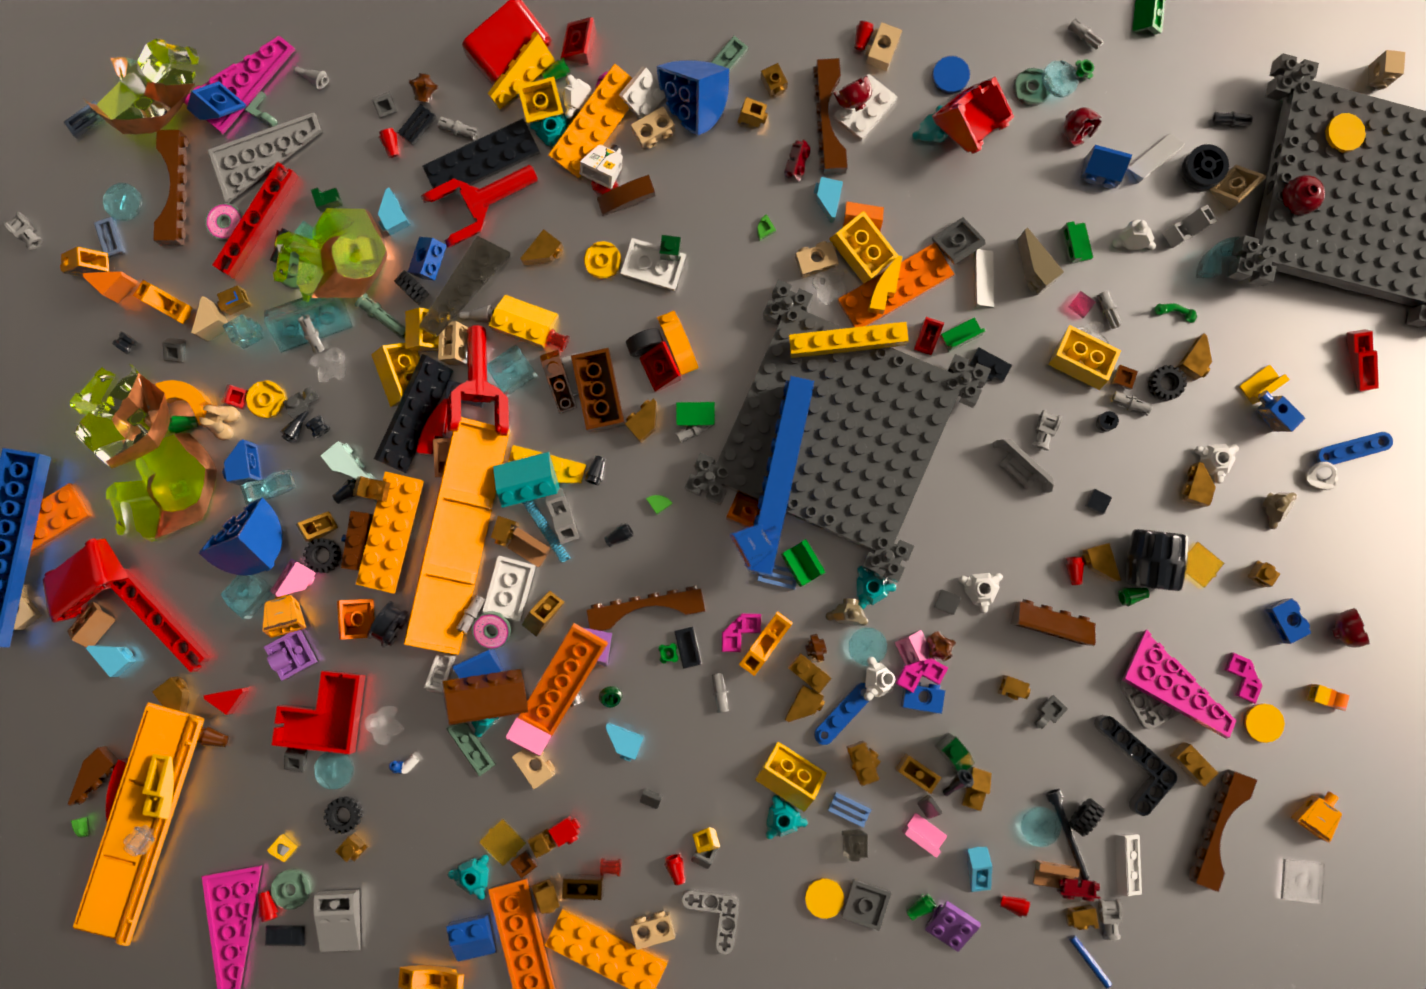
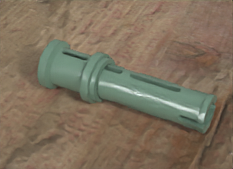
M367 293L356 300L355 306L368 313V317L377 319L401 339L405 337V326L382 309L381 304L372 301Z

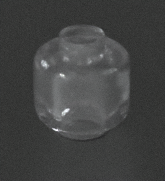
M143 825V827H133L124 838V850L135 857L145 855L155 842V838L152 835L154 831L146 825Z

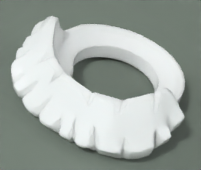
M1319 462L1310 471H1306V482L1313 486V488L1330 490L1337 485L1336 468L1329 462ZM1322 467H1329L1332 470L1331 476L1325 481H1318L1316 472Z

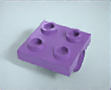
M301 630L288 633L264 646L268 654V663L277 672L281 681L318 662Z
M946 901L944 905L940 904L937 907L932 919L926 925L925 931L959 952L977 932L981 923Z

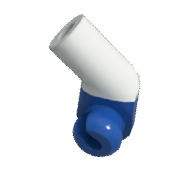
M412 754L406 762H390L389 769L395 774H407L419 762V759Z

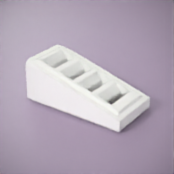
M439 651L436 652L424 685L427 691L443 695L442 681L450 679L456 656ZM439 659H443V660L449 661V663H448V664L441 663V662H439ZM437 666L445 668L446 671L437 670ZM435 674L444 676L443 680L435 678ZM435 682L441 685L440 687H437L432 685V683Z

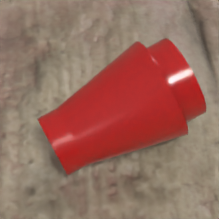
M859 21V25H856L854 45L856 50L865 51V47L874 32V25L872 23Z
M387 128L379 131L380 136L378 138L388 158L399 156L397 133L394 132V129Z
M1081 556L1066 558L1067 562L1065 565L1071 585L1083 584L1085 561H1082Z
M680 854L666 857L664 865L674 885L685 883L683 858L680 857Z
M270 891L258 894L259 918H261V921L266 922L278 918V909L270 895Z
M1002 895L1000 907L1021 918L1022 916L1027 917L1031 902L1026 901V898Z

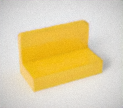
M1268 365L1242 383L1239 388L1253 405L1260 402L1258 399L1260 393L1267 390L1271 394L1290 379L1286 374L1279 376L1273 367Z

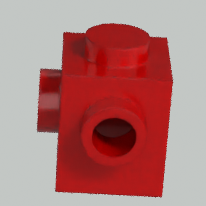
M569 815L552 826L548 831L557 846L560 847L566 842L570 845L576 841L581 826L575 817L572 819Z

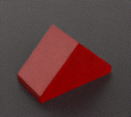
M926 317L922 322L914 350L932 355L944 322Z
M248 687L203 695L204 700L218 710L229 715L234 713L249 692Z

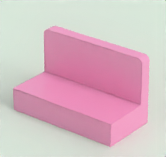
M921 630L895 642L905 665L929 659V645Z
M516 718L506 735L507 740L537 756L542 754L551 738V735L519 718Z
M917 813L912 816L902 831L936 858L941 853L939 848L947 838L946 834Z

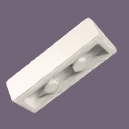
M1169 134L1127 168V170L1140 183L1178 152L1185 143Z
M982 249L974 251L975 308H994L993 251Z
M1139 834L1115 835L1117 894L1123 896L1142 894Z

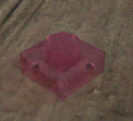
M1080 291L1068 308L1084 318L1096 301Z

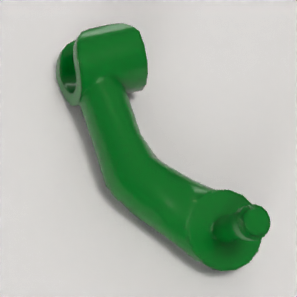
M1176 303L1157 304L1155 307V312L1158 315L1174 311L1186 315L1185 320L1187 322L1194 323L1197 319V312L1194 309H1187Z

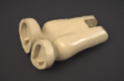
M205 405L202 410L207 411L205 418H199L200 423L207 427L216 438L224 441L229 440L233 436V429L222 421H237L240 417L239 410L231 405Z

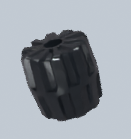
M1142 529L1133 530L1126 561L1127 584L1170 591L1182 590L1188 564V537L1177 533Z

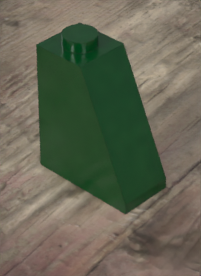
M950 733L934 745L957 773L961 769L967 771L975 764L967 748L956 736Z

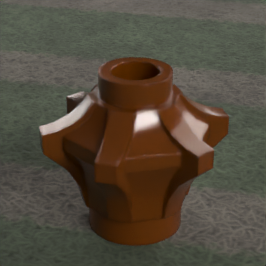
M419 73V77L409 80L415 95L414 100L429 102L432 93L438 89V85L430 79L428 74Z
M939 631L927 638L929 658L947 661L953 656L951 652L956 644L955 640L946 638Z

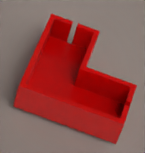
M329 670L321 671L316 708L292 705L277 706L274 724L284 723V726L274 727L271 745L341 754L355 753L366 675Z

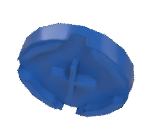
M957 56L942 58L933 69L932 79L934 85L946 94H955L962 91L970 79L968 64Z

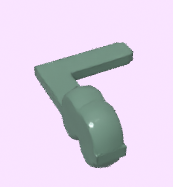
M261 91L245 111L269 127L276 126L278 122L273 116L256 109L265 98V93Z

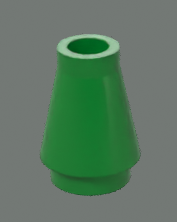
M561 59L560 61L557 60L542 76L544 79L554 77L556 81L567 77V74L571 71L564 59Z
M172 415L168 429L170 433L178 434L198 427V421L195 416Z
M1146 587L1123 588L1118 592L1119 601L1123 606H1131L1150 596L1149 590Z
M927 893L926 895L922 894L906 912L910 919L914 921L919 917L934 912V908L937 906L932 897Z

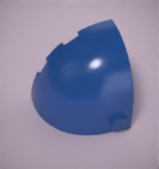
M693 60L673 61L657 66L660 90H664L667 98L665 103L672 115H677L682 121L681 125L696 135L710 130L721 117L727 102L729 68L709 62Z
M263 497L244 507L245 511L241 512L237 517L233 515L222 525L224 529L219 531L216 536L212 535L199 554L213 566L235 575L250 576L271 570L281 550L282 529L275 511Z

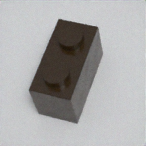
M565 875L563 877L562 899L602 900L604 896V876Z

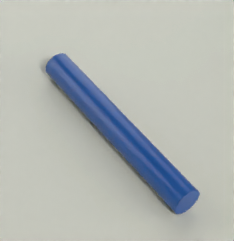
M1076 935L1070 937V942L1106 989L1111 987L1112 983Z

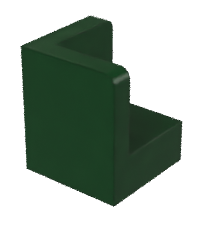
M319 188L311 190L316 208L321 213L343 206L337 188L321 192Z

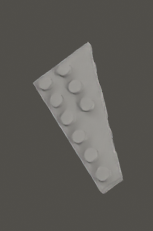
M313 112L209 149L208 153L225 202H231L269 173L277 162L282 163L320 134L322 130L316 114Z

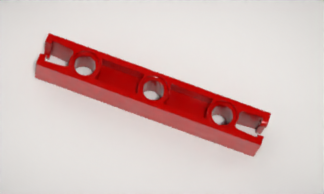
M276 163L212 266L235 279L299 176L293 170H287L283 164ZM288 171V174L285 176V178L282 181H280L284 172L286 173ZM279 186V189L273 192V188ZM259 217L258 222L253 224V220ZM239 249L238 254L233 256L234 250ZM229 260H232L228 269H223Z
M124 568L129 576L125 580L126 584L122 586L119 581L113 582L111 588L190 672L200 670L202 668L200 664L208 662L211 657L128 569ZM132 588L135 589V595L133 597H131L130 591ZM158 615L161 617V623L159 625L156 623V618ZM184 643L187 644L186 652H183L182 645ZM195 654L197 657L200 658L198 660V662L200 663L199 665H196L194 663V661L191 659V655Z

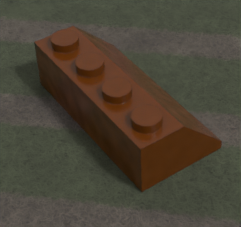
M609 348L571 355L586 430H603L625 426Z
M1023 599L1022 602H1016L1010 624L1081 645L1095 646L1096 623L1090 622L1089 617L1081 615L1078 618L1072 617L1071 612L1060 610L1058 613L1052 611L1053 607L1041 604V607L1034 606L1033 601Z
M521 669L442 681L443 698L449 725L528 712Z

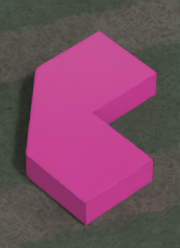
M741 614L722 632V652H741V633H761V614Z
M1231 653L1224 670L1242 678L1235 696L1256 704L1263 685L1255 672L1253 662L1236 653Z
M932 658L912 663L903 667L895 684L911 693L914 692L922 676L940 685L948 667Z

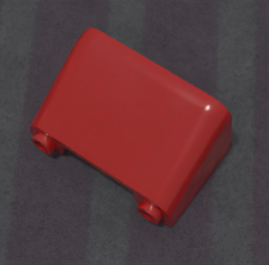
M509 0L464 39L462 47L467 58L494 85L499 77L507 72L511 61H515L520 55V49L523 45H527L532 39L531 35L534 31L539 34L547 48L552 40L522 0Z
M995 76L966 88L937 111L932 118L935 124L962 149L974 154L982 149L981 146L984 144L982 139L993 129L998 128L1001 130L1009 126L1008 122L1014 118V115Z
M105 538L88 540L85 542V546L56 569L44 574L45 577L42 581L48 615L53 623L76 618L82 613L81 606L102 590L110 589L113 582L119 581V583H122L129 578Z

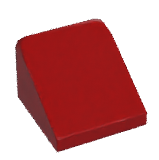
M227 385L221 402L243 409L248 391L233 385Z

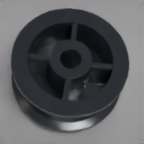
M1212 144L1196 147L1184 159L1182 164L1184 180L1188 185L1198 190H1208L1215 187L1225 178L1229 170V160L1226 153L1218 146Z
M390 601L373 621L367 638L378 640L383 648L387 645L392 646L397 639L398 631L403 630L408 623L406 619L408 611L399 610L394 607V602Z

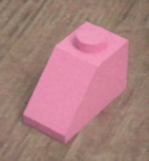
M291 558L270 592L279 597L305 590L307 586L309 587L313 583L316 573Z

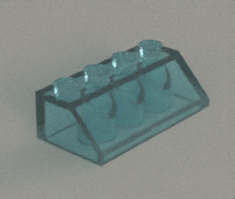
M313 294L265 310L264 323L281 353L309 343L304 338V331L298 322V318L304 316V319H306L305 315L310 316L314 328L319 331L318 336L320 339L352 328L353 325L343 298H311Z

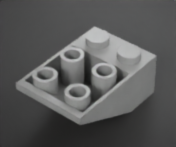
M359 889L320 891L315 894L314 919L320 952L361 950Z

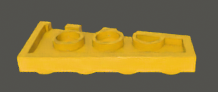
M535 31L531 35L532 39L527 45L524 44L520 49V55L508 65L510 67L507 72L499 77L487 93L499 109L519 93L517 86L531 83L555 62L545 43Z
M513 445L508 462L541 454L542 452ZM550 455L558 483L582 484L587 467L586 464Z

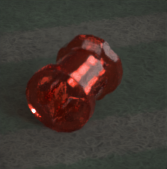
M551 329L545 344H551L564 351L570 336L561 335L555 332V329Z
M602 858L600 876L616 874L620 877L621 859L605 860V858Z

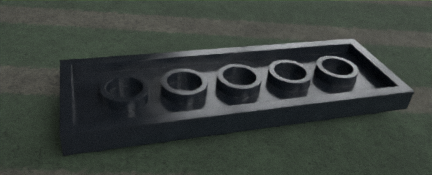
M524 118L426 163L422 167L433 189L452 179L472 186L540 154V151ZM459 189V190H457V191H455V192H453V193H451V194H449V195H446V196H444V197H442V198H440V199H438V200L440 201V200H442V199H444V198H446V197H448V196H450V195H452V194H455V193H457V192H459V191H461V190Z
M421 355L374 456L375 460L401 472H407L418 448L423 428L437 407L453 369L427 355Z

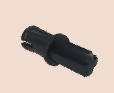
M1234 111L1231 113L1215 112L1212 122L1213 124H1225L1230 127L1234 125L1250 126L1253 116L1250 114H1236Z

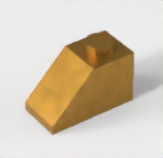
M543 229L520 259L524 265L549 263L561 256L563 245Z
M1205 333L1196 338L1177 366L1194 380L1201 377L1204 378L1211 370L1209 366L1212 363L1208 337Z
M1110 543L1082 550V560L1085 561L1084 565L1088 569L1112 582L1121 580Z
M549 590L529 611L521 625L537 637L559 611L564 601Z
M170 677L152 691L162 706L187 713L190 691L187 689V683L181 677Z
M802 685L785 720L791 722L813 715L817 710L821 711L825 703L823 700L824 696Z

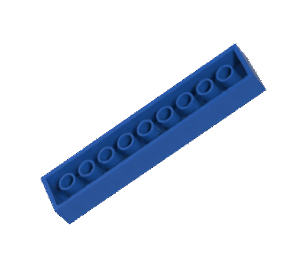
M791 376L790 381L785 382L784 396H786V400H781L779 415H782V418L777 419L775 433L778 435L777 438L772 440L771 452L773 453V458H768L766 468L769 471V476L764 477L762 490L765 493L764 496L760 495L758 509L761 510L760 516L756 515L754 520V526L761 524L764 531L776 526L780 535L782 532L812 397L813 380ZM780 537L771 542L775 550L752 569H747L748 572L772 577Z
M2 448L0 457V647H10L51 461V457L46 455Z

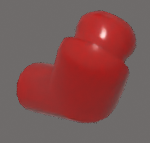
M593 180L591 181L592 189L601 195L619 186L617 181H615L612 189Z

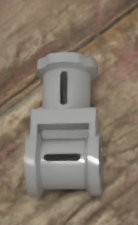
M19 211L16 212V216L13 219L4 223L8 231L26 243L28 250L37 249L42 244L43 240L35 235L33 232L35 229L31 222Z
M1042 410L1037 422L1036 432H1038V435L1032 446L1049 451L1050 439L1055 436L1062 416H1054L1047 413L1046 410Z
M1099 899L1098 911L1100 921L1104 924L1102 938L1105 940L1121 939V936L1118 934V924L1122 923L1121 900L1104 901Z

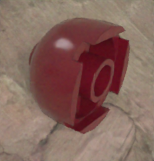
M865 76L863 80L860 78L842 87V90H837L833 93L839 105L844 109L850 110L855 108L856 111H859L866 107L865 103L871 98L872 86L868 76Z
M1087 107L1078 108L1075 111L1071 110L1065 117L1066 121L1063 128L1066 138L1074 146L1083 144L1084 141L1082 139L1088 135L1090 138L1098 130L1102 122L1099 118L1102 117L1096 111Z
M1298 176L1289 181L1284 187L1282 193L1283 203L1295 215H1308L1318 209L1323 203L1325 188L1322 182L1314 176Z
M1355 608L1346 610L1336 617L1334 621L1335 628L1332 629L1336 640L1340 639L1344 645L1353 648L1370 644L1367 632L1365 633L1363 627L1364 623Z

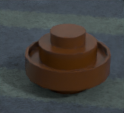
M817 633L810 635L811 640H808V645H805L807 656H812V659L816 658L817 663L824 661L823 654H827L824 639H819Z

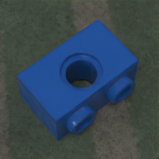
M419 237L407 272L421 279L435 281L447 245L431 237Z
M1293 598L1283 599L1265 609L1283 644H1292L1311 634L1309 622L1301 615L1300 606ZM1289 615L1292 617L1291 625H1289L1287 622V617Z
M921 682L918 683L913 693L903 688L901 707L942 714L945 690L940 689V685L929 684V687L921 686ZM922 691H926L928 694V698L924 702H921L918 698L919 693Z

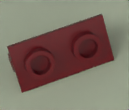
M805 139L802 142L796 140L792 144L789 157L795 158V160H788L784 170L786 178L791 179L794 176L798 182H800L801 176L804 175L805 163L811 153L810 146Z
M1059 879V887H1062V890L1057 889V892L1063 895L1062 897L1065 899H1075V896L1082 897V900L1094 901V898L1101 899L1096 894V891L1100 890V883H1096V881L1081 880V887H1078V879Z

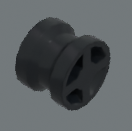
M123 331L119 333V338L112 342L115 347L126 354H129L131 352L130 348L138 343Z
M1111 411L1102 413L1096 419L1097 428L1103 432L1113 430L1119 423L1117 414Z
M322 415L316 416L306 423L307 429L312 431V436L315 439L325 435L330 430L329 425L324 423Z

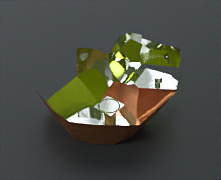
M154 39L146 43L138 61L127 57L110 58L120 81L97 105L86 102L107 123L122 134L157 132L171 121L180 110L190 90L195 86V71L192 73L191 71L181 69H169L172 64L198 65L199 57L197 51L189 46L181 47L167 44L162 39Z
M326 208L314 225L312 231L313 240L290 231L276 237L274 247L278 249L276 271L273 272L274 282H284L287 279L290 254L295 251L300 255L296 283L302 294V301L309 302L311 298H360L378 277L388 256L381 232L371 213L366 209Z
M129 364L131 367L130 374L122 378L108 395L107 402L102 403L101 399L114 379L115 374L105 370L103 367L94 374V377L82 391L75 393L70 400L73 409L80 414L86 415L77 425L74 434L112 469L138 459L158 448L170 425L169 407L165 393L142 376L132 364Z
M190 433L173 434L163 438L158 448L136 459V468L142 480L114 482L106 489V499L113 507L117 521L115 525L117 534L123 535L126 530L120 507L121 502H126L132 508L136 531L143 538L153 542L157 541L156 538L203 519L214 491L217 469L211 456Z

